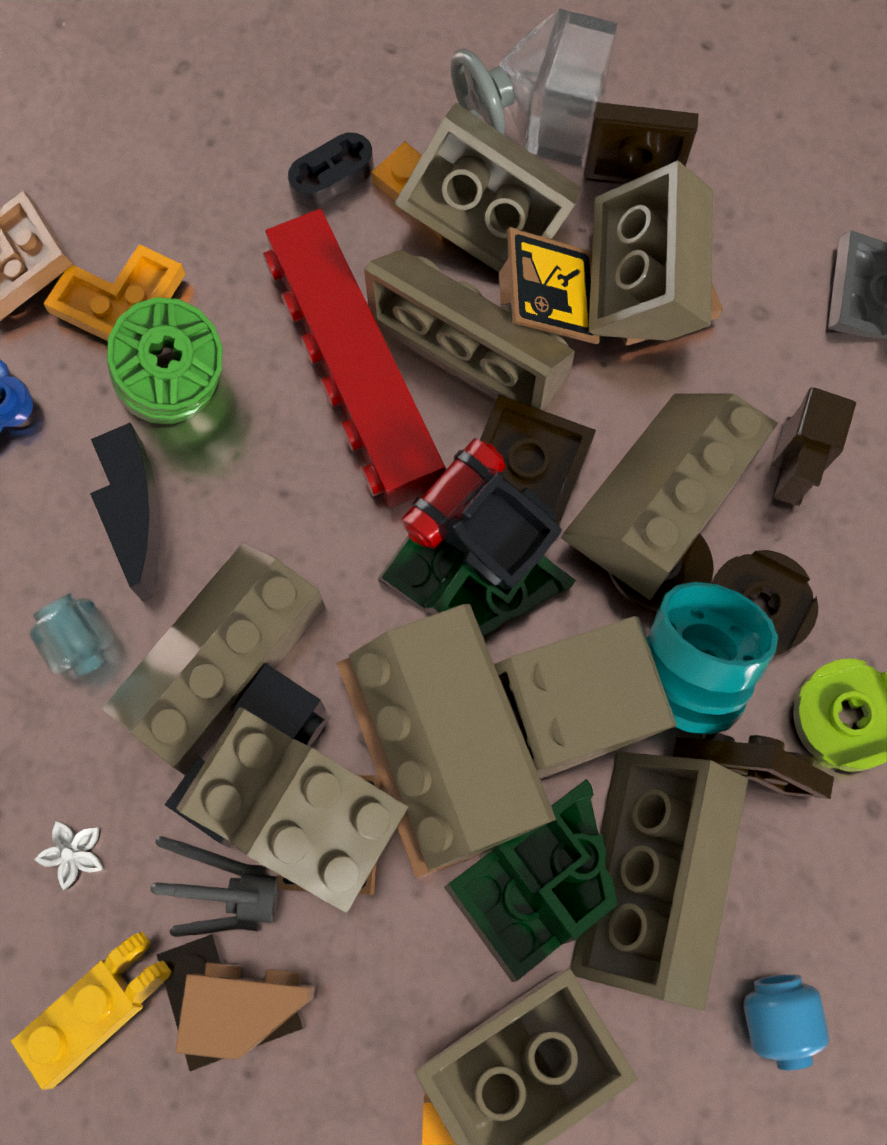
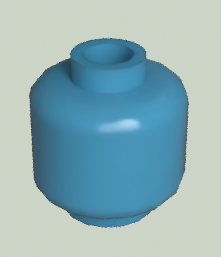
M797 974L774 975L756 980L754 982L755 990L747 994L744 999V1012L753 1051L763 1058L776 1060L777 1068L780 1070H799L812 1066L814 1064L812 1055L821 1052L829 1044V1033L818 989L802 983L801 976Z

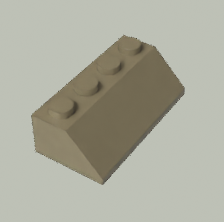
M400 249L370 261L364 268L368 307L378 325L497 396L502 395L545 411L570 374L575 350L569 348L567 342L562 337L554 333L542 332L538 329L512 323V308L508 306L499 307L484 298L480 291L468 282H456L441 273L439 268L429 259L421 256L415 258Z
M673 394L564 531L561 539L651 601L757 456L778 422L735 394Z
M242 543L102 709L170 766L186 775L197 758H203L225 731L236 713L233 708L265 663L275 669L324 610L325 605L320 591L277 558Z
M463 604L386 631L349 654L404 805L408 806L407 814L428 871L473 857L556 820L470 604Z
M618 751L600 833L603 834L607 852L605 865L613 879L618 905L578 937L571 971L575 977L705 1011L748 778L711 760Z

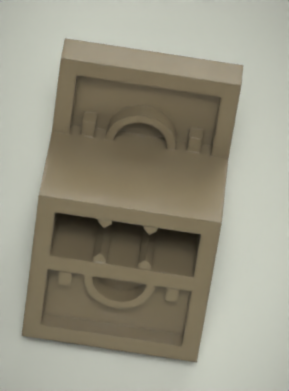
M239 707L176 809L232 842L249 858L347 913L407 811L408 806L316 749L289 737L246 709Z

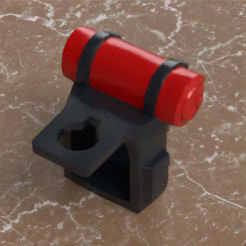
M473 438L463 450H459L455 454L454 461L421 498L417 497L412 502V508L401 519V523L404 525L408 537L415 543L423 547L435 549L445 540L464 554L461 562L480 580L490 587L498 585L502 589L508 590L513 588L541 560L562 532V529L555 522L557 516L555 512L539 499L536 493L529 488L518 490L505 480L502 472L505 470L506 464L496 448L485 441Z

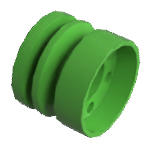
M160 297L136 303L117 319L108 337L107 349L109 377L117 399L131 414L155 424L171 425L193 418L209 404L222 371L223 346L216 327L203 312L180 299ZM163 348L173 350L174 360L169 362L168 368L157 366L158 360L155 355H160Z

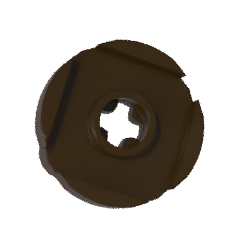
M770 550L754 551L753 554L736 556L728 560L718 570L710 583L739 592L746 598L748 596L756 598L761 592L770 596L768 605L775 609L773 616L765 614L772 620L778 635L777 648L772 660L801 644L811 633L816 623L819 607L817 596L813 598L812 589L808 584L810 578L796 561L784 554Z

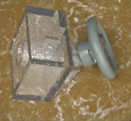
M558 9L515 45L503 58L499 66L490 70L486 69L483 62L471 50L465 48L458 49L451 58L450 66L451 79L457 101L460 106L481 120L482 116L488 125L503 135L505 134L503 109L509 107L525 150L533 154L582 166L589 143L596 102L602 101L606 88L618 23Z

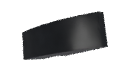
M130 422L91 439L110 485L90 493L129 587L141 601H144L153 595L158 571L161 540L160 509L153 470L143 442Z

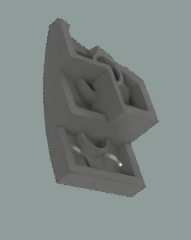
M852 230L839 238L828 329L846 334L887 339V242Z

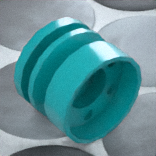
M691 582L675 586L665 594L650 634L646 639L677 724L675 727L690 733L715 734L729 730L740 720L745 711L746 703L754 693L755 684L763 677L776 652L778 635L772 620L757 604L739 592L717 584Z

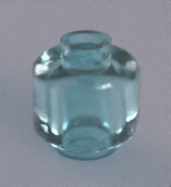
M72 593L51 602L33 614L36 623L31 627L29 636L52 673L64 674L73 670L76 676L80 678L107 662L102 652L110 647L114 636L91 599L79 598L75 600Z

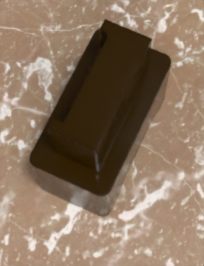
M815 387L809 388L801 406L792 417H787L784 422L772 462L773 467L782 470L774 498L800 506L803 496L812 488V485L817 487L820 485L824 471L843 452L856 407L854 400Z

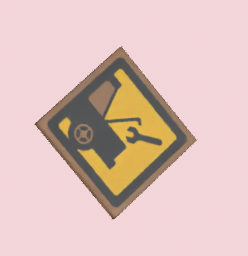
M509 227L507 229L509 258L499 271L501 305L511 304L512 323L598 344L600 342L599 336L589 332L592 251Z

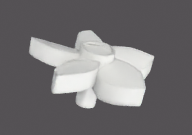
M56 821L52 831V840L57 847L45 849L34 860L47 867L59 865L57 872L58 881L62 889L66 890L75 881L78 868L89 873L104 870L99 858L92 852H88L98 841L99 827L83 829L75 835L69 826Z

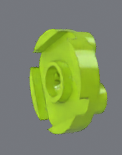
M858 659L835 660L813 672L795 692L793 718L797 734L805 748L813 754L815 760L820 765L826 768H838L844 771L857 772L868 770L887 762L886 671L880 673L874 667L865 665L868 662ZM842 701H848L851 708L861 707L864 712V717L857 721L858 730L851 729L848 723L841 722L838 713L843 710Z

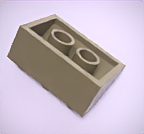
M455 102L439 125L394 204L499 272L509 258L507 229L511 227L553 239L576 205L581 187Z
M678 160L595 197L589 332L595 336L668 341L711 326L713 189Z

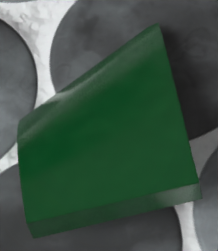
M408 536L378 577L379 580L431 615L463 604H470L482 636L499 628L501 624L533 609L534 606L555 594L571 588L576 581L543 556L513 588L506 590L498 585L490 587L461 562L464 554L445 540L435 549L415 543Z
M587 779L551 805L556 820L498 845L444 886L512 982L521 979L561 945L576 940L618 905L613 879L605 865L607 852L603 834L598 833L591 798L594 795L593 789Z

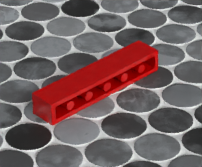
M317 209L266 229L265 233L270 250L262 253L264 261L273 281L282 279L288 292L281 294L290 319L293 323L301 320L307 334L302 335L301 340L312 365L321 362L327 377L320 380L331 407L334 408L341 405L347 420L341 422V427L351 450L354 452L361 449L368 465L361 467L371 494L373 496L382 494L388 509L425 494L445 472V464L322 209Z

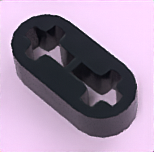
M344 133L298 158L291 164L288 170V182L293 199L302 206L317 207L365 181L373 171L372 146L369 140L361 134ZM350 154L353 158L360 157V161L353 163L350 159L344 160L343 156ZM310 177L313 181L319 180V184L312 187L310 183H303L302 180Z

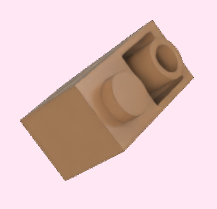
M206 962L205 974H187L175 1053L238 1060L314 998L315 986L301 984V972L266 969L265 980L241 978L242 966Z

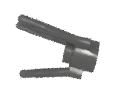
M164 836L156 838L155 843L158 847L241 876V878H230L228 888L178 883H153L151 885V892L155 895L226 902V913L236 914L233 917L174 925L170 928L171 936L198 935L235 929L257 931L258 922L272 923L278 876L265 875V866L244 864Z

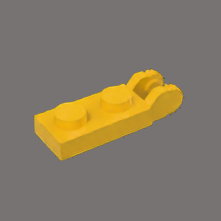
M143 932L133 934L122 942L120 946L108 954L106 960H101L11 1040V1043L41 1090L53 1089L139 1012L143 1008L141 1003L171 975V970L162 960L148 966L129 984L122 977L121 974L150 947L151 942Z

